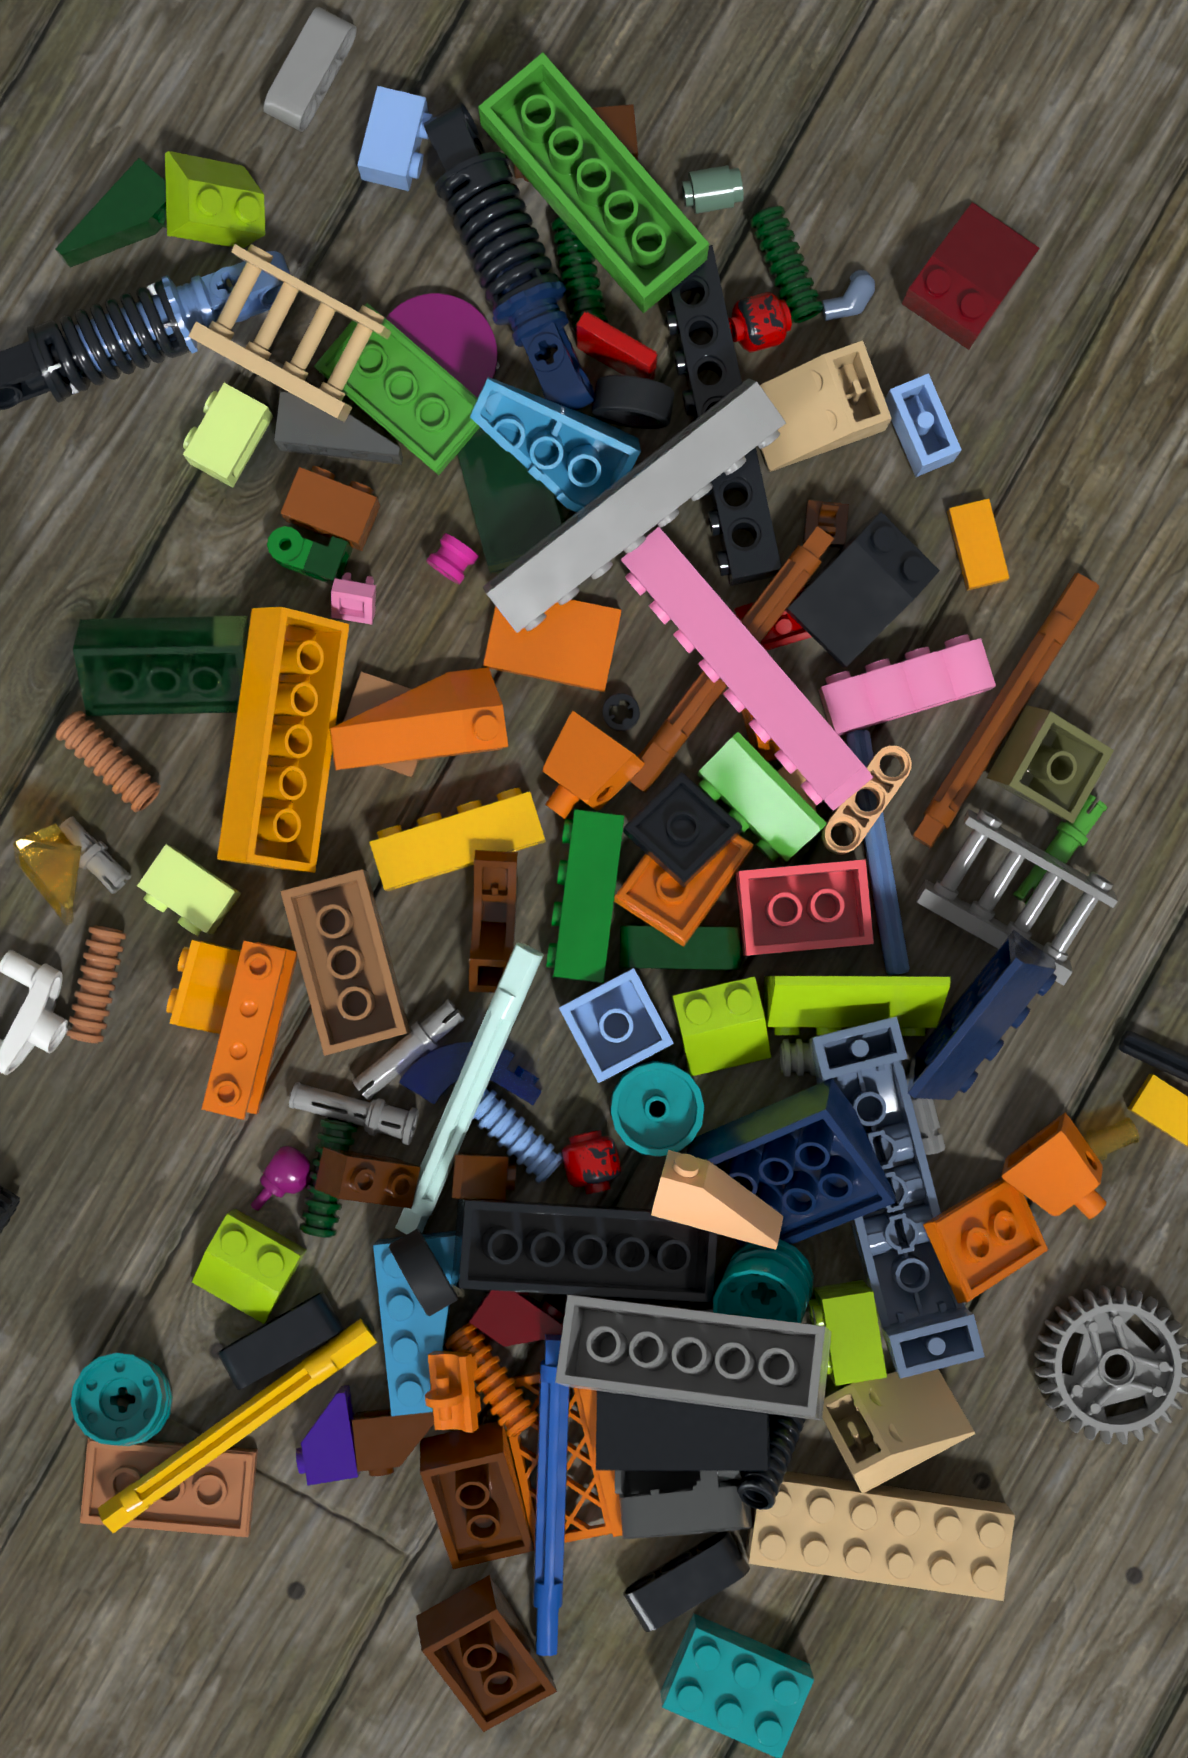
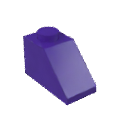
M349 1385L339 1388L301 1442L302 1448L296 1449L297 1468L299 1474L306 1473L307 1486L359 1477L361 1471L357 1472L352 1425L354 1411Z

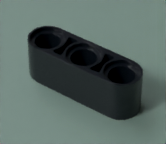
M322 1291L229 1344L217 1354L237 1390H240L343 1330L344 1327Z
M718 1532L628 1586L623 1595L643 1630L650 1632L734 1584L749 1572L750 1567L730 1532Z

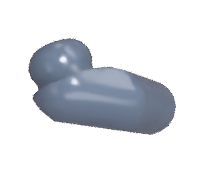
M857 270L851 274V282L844 296L821 301L824 306L822 313L825 321L854 316L863 312L875 291V281L867 271Z

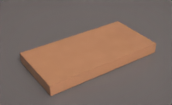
M89 1437L87 1441L80 1523L104 1525L101 1521L98 1507L131 1483H135L188 1443L148 1440L147 1442L132 1446L101 1444ZM230 1447L123 1527L249 1537L258 1449Z

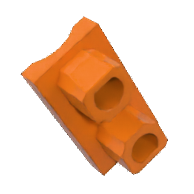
M457 1351L431 1352L428 1354L431 1391L425 1394V1404L433 1408L435 1430L458 1429L473 1433L479 1428L477 1413L481 1411L480 1396L475 1392L474 1371L477 1370L476 1354L473 1352Z

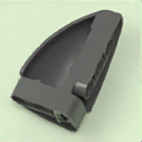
M713 1309L700 1310V1311H704V1312H712V1313H713ZM615 1471V1493L619 1495L623 1539L703 1534L753 1528L751 1507L745 1504L738 1494V1488L746 1471Z

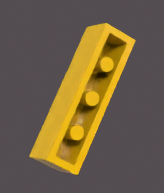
M520 787L510 789L496 795L498 802L482 806L481 800H476L456 807L458 814L442 819L439 812L417 819L418 827L402 831L401 825L378 831L379 839L369 843L384 890L392 891L474 865L475 850L516 852L546 842L531 792L522 794Z

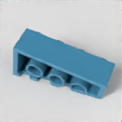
M456 1231L422 1234L453 1288L452 1271ZM402 1237L378 1239L373 1245L391 1416L433 1412V1408L425 1404V1394L431 1391L428 1354L433 1351H444L450 1305L431 1316H427L389 1249L391 1243Z

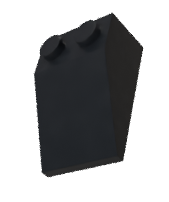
M879 512L854 533L785 611L845 668L921 593L940 570L882 512Z

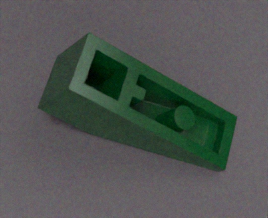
M138 158L55 250L71 268L156 235L162 227L167 228L166 181L143 160Z

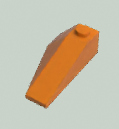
M489 667L447 672L329 729L335 770L496 751L509 747L503 704Z

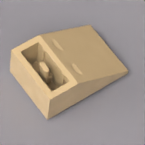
M863 340L823 354L760 385L786 422V424L778 429L780 432L779 437L761 449L769 472L881 433L886 430L892 419Z
M939 1369L901 1379L898 1377L897 1372L889 1373L887 1378L852 1383L824 1398L822 1419L862 1494L975 1434Z

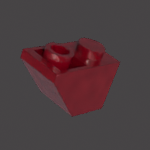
M489 1290L472 1314L469 1323L503 1347L544 1340L545 1334L562 1335L565 1312L547 1299L541 1304L528 1295L530 1292Z

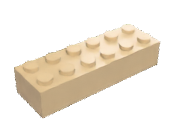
M787 1471L780 1486V1491L776 1496L774 1506L768 1510H759L751 1507L753 1528L748 1529L745 1548L749 1564L1004 1601L1015 1514L1006 1503L878 1485L862 1494L855 1481Z

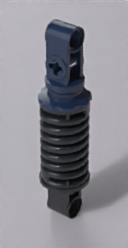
M460 102L424 123L426 133L446 171L436 182L435 191L438 197L447 202L446 210L449 216L454 218L453 226L457 233L460 234V241L463 247L467 248L466 255L473 263V271L479 277V284L485 291V298L493 307L492 313L494 316L492 319L496 325H511L514 332L512 335L514 343L518 347L525 348L542 386L544 398L577 411L595 401V392L579 363L564 329L569 320L565 312L560 311L557 302L565 295L566 288L563 282H560L557 274L547 273L552 267V262L550 258L544 256L546 249L543 243L538 241L539 233L537 229L531 227L533 220L530 214L525 212L527 206L524 200L519 198V188L511 183L513 175L509 168V160L506 154L502 152H485L475 122L465 105ZM553 347L558 351L553 354L554 362L550 363L546 360L551 357L550 349Z

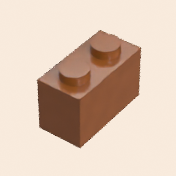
M312 466L311 471L299 467L281 510V515L285 521L329 539L334 536L348 541L352 548L363 551L380 509L377 497L373 496L374 490L355 481H351L349 486L334 480L335 475L317 466Z

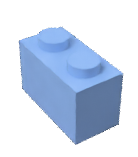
M377 86L357 164L361 180L409 191L412 178L419 179L424 157L422 153H419L422 138L429 139L424 123L433 118V114L428 112L426 97Z
M929 373L890 389L885 402L892 418V424L915 477L954 462L961 452V447Z

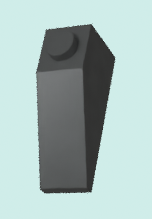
M280 391L274 438L280 451L402 465L403 455L399 446L350 414L346 421L343 422L292 393Z

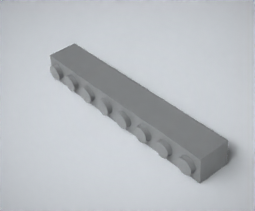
M748 378L483 586L485 593L517 633L523 628L526 631L532 630L546 618L547 615L544 612L557 602L559 605H563L575 597L580 591L577 586L590 576L592 579H596L606 573L613 565L610 560L623 550L626 553H630L638 548L646 540L644 534L656 524L659 527H663L675 519L679 514L677 508L691 498L692 501H696L707 494L713 487L711 481L723 472L729 475L739 469L747 460L744 456L756 446L762 449L775 441L780 435L778 429L786 424L785 420L758 382Z

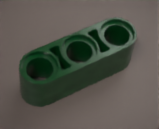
M620 926L619 968L741 970V928L698 927L683 947L652 926Z

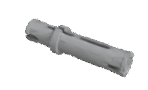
M447 999L443 1005L422 1023L416 1021L411 1026L412 1031L357 1078L355 1077L352 1080L355 1087L360 1091L367 1085L363 1089L362 1095L367 1100H371L377 1092L428 1049L432 1052L437 1048V1041L465 1020L462 1013L458 1009L453 1012L455 1005Z

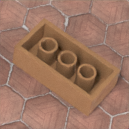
M361 869L280 891L324 1056L410 1033L368 872Z

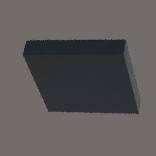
M682 772L623 828V833L683 888L742 831V826Z

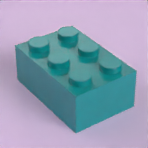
M693 1613L660 1691L662 1708L775 1758H781L812 1687L814 1677L810 1664Z

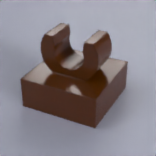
M808 500L806 503L803 544L818 526L834 538L829 547L842 548L846 543L849 504Z

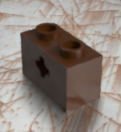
M323 1147L314 1189L337 1199L412 1209L421 1167L394 1157Z

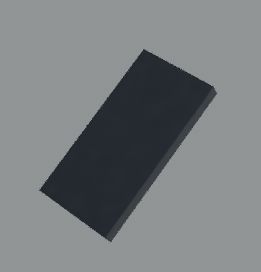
M597 1391L596 1470L770 1471L769 1414Z

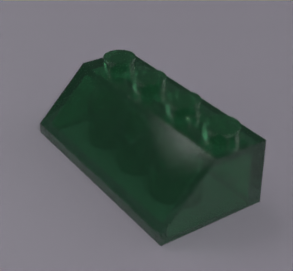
M248 617L80 619L73 645V654L86 716L237 713L249 633Z

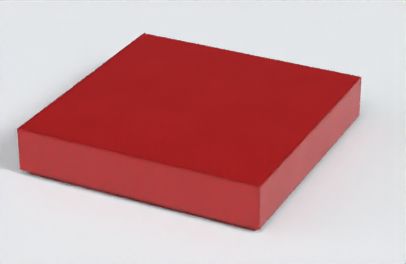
M589 312L583 313L577 323V348L622 375L637 376L651 380L655 378L658 355L656 351Z

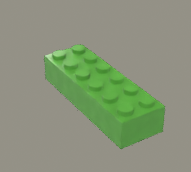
M543 52L478 106L482 128L643 314L707 260L708 241Z

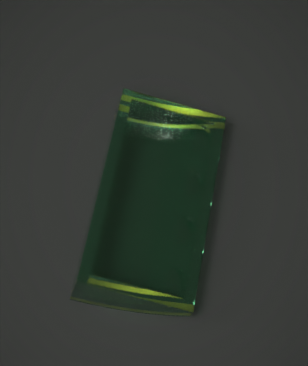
M481 427L457 454L488 569L491 574L502 572L566 522L561 503L556 499V495L540 480L537 481L521 462L510 452H506Z

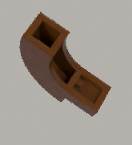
M475 850L473 923L469 958L470 992L495 993L514 949L518 852Z

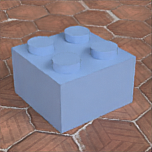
M634 968L559 1007L598 1083L674 1044Z

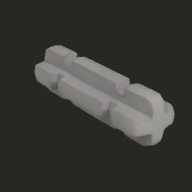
M909 1075L906 1076L907 1084L909 1083ZM911 1096L925 1154L932 1155L944 1151L943 1136L937 1130L940 1128L933 1099H920Z

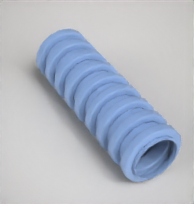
M485 1089L473 1119L475 1118L479 1122L477 1127L480 1129L485 1127L489 1131L487 1133L489 1138L494 1136L499 1140L497 1142L499 1147L504 1145L508 1149L506 1154L509 1156L514 1154L518 1158L516 1160L518 1165L523 1163L527 1166L525 1171L528 1174L533 1172L537 1176L535 1181L538 1183L544 1182L563 1162L562 1153L556 1154L551 1143L546 1145L543 1142L545 1137L542 1134L536 1136L533 1133L535 1128L532 1125L527 1127L522 1116L518 1119L514 1115L516 1112L514 1108L507 1109L504 1106L506 1101L504 1099L499 1101L495 1097L497 1093L494 1090L489 1092Z

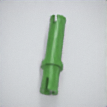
M1090 794L1073 824L1067 821L1060 822L1056 828L1058 834L1051 841L1045 852L1066 864L1079 846L1084 847L1087 843L1088 838L1086 835L1108 807L1099 800L1088 814V808L1096 799V797ZM1035 864L1019 888L1014 891L1013 896L1022 901L1031 888L1035 891L1047 870Z

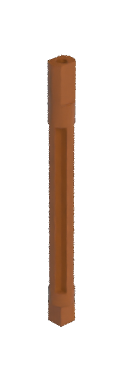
M817 526L803 546L798 545L742 618V624L759 643L762 642L822 563L819 559L833 542L834 538ZM704 671L701 672L638 755V758L645 765L630 780L631 783L647 793L727 688V685L721 678L713 683Z
M1080 573L1073 575L923 813L925 817L915 831L913 839L931 849L943 829L949 828L1100 587L1096 582Z

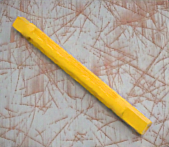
M361 1318L160 1465L98 1507L101 1521L112 1533L118 1531L147 1510L158 1499L310 1389L321 1384L376 1344L377 1340Z

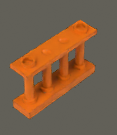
M243 940L201 1110L242 1120L245 1119L246 1113L259 1114L298 957L296 951Z

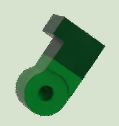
M287 526L275 529L270 534L267 543L269 553L279 565L333 585L335 578L342 579L353 550L348 541L332 536L329 546H325L303 538L297 530Z

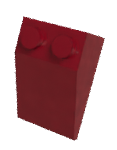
M972 202L909 287L902 305L969 350L1040 248Z

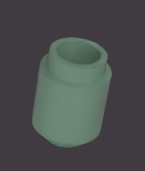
M728 165L688 172V181H682L685 207L692 206L694 214L733 208L734 203L743 202V184L739 168L729 169Z

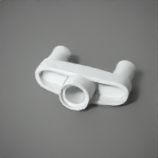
M9 950L2 958L0 972L29 987V994L5 1039H0V1072L4 1075L13 1072L24 1061L34 1046L49 1054L52 1053L63 1040L69 1026L68 1020L53 1013L62 986V972L46 963L41 966L13 950Z

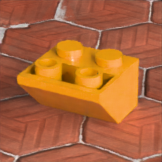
M192 940L190 948H183L178 962V971L183 972L179 989H172L166 1012L172 1014L170 1024L217 1034L221 1033L241 950L198 940Z

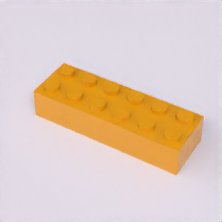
M285 607L252 608L217 859L282 870L316 872L332 755L329 729L336 726L349 624Z

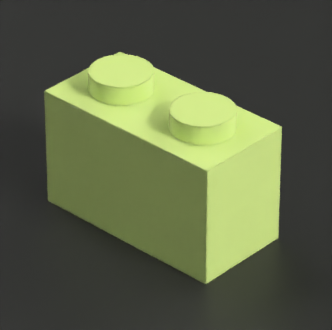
M223 383L219 392L213 391L208 397L203 410L206 415L199 427L194 426L187 434L183 443V448L185 449L183 455L194 467L233 488L269 426L273 415L268 406Z
M165 844L137 885L146 892L143 899L161 912H165L167 907L181 916L178 923L197 936L202 931L207 934H214L241 895V892L175 847Z

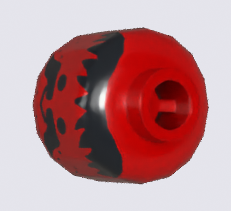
M770 292L737 301L733 306L732 317L728 318L733 342H739L741 347L750 353L783 343L787 332L792 327L791 314L787 303L783 299H778L776 295Z
M601 1130L568 1137L570 1144L562 1149V1158L569 1184L573 1187H585L586 1194L611 1189L609 1180L617 1178L621 1173L614 1139L610 1136H602Z

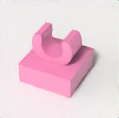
M348 572L343 575L342 579L335 578L331 589V618L372 625L376 602V585H374L373 577L367 576L366 583L351 581V573Z

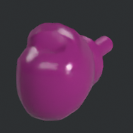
M291 1146L280 1147L260 1177V1182L264 1189L251 1203V1207L259 1211L272 1194L282 1198L286 1193L295 1194L305 1189L312 1180L309 1177L310 1161L308 1158Z

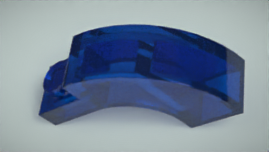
M474 1041L452 1043L428 1053L414 1063L398 1083L435 1105L444 1091L451 1084L457 1082ZM504 1047L490 1080L534 1105L543 1090L536 1085L540 1078L519 1065L515 1072L509 1069L508 1066L516 1053Z

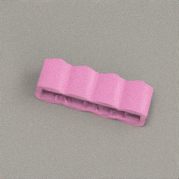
M968 634L945 641L946 649L930 653L929 647H923L906 653V661L891 665L889 659H883L866 665L867 673L851 677L849 671H844L826 677L827 685L822 686L818 691L829 725L839 736H842L851 731L861 730L991 690L996 684L981 638L970 641Z

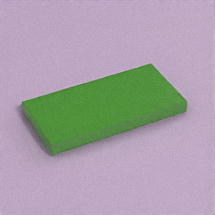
M368 303L365 305V307H367V308H369V309L375 311L376 313L380 314L378 311H376V310H375L371 305H369ZM384 318L381 325L391 331L388 340L372 332L342 392L439 476L480 428L470 418L471 411L478 398ZM353 320L314 365L328 380L358 324Z

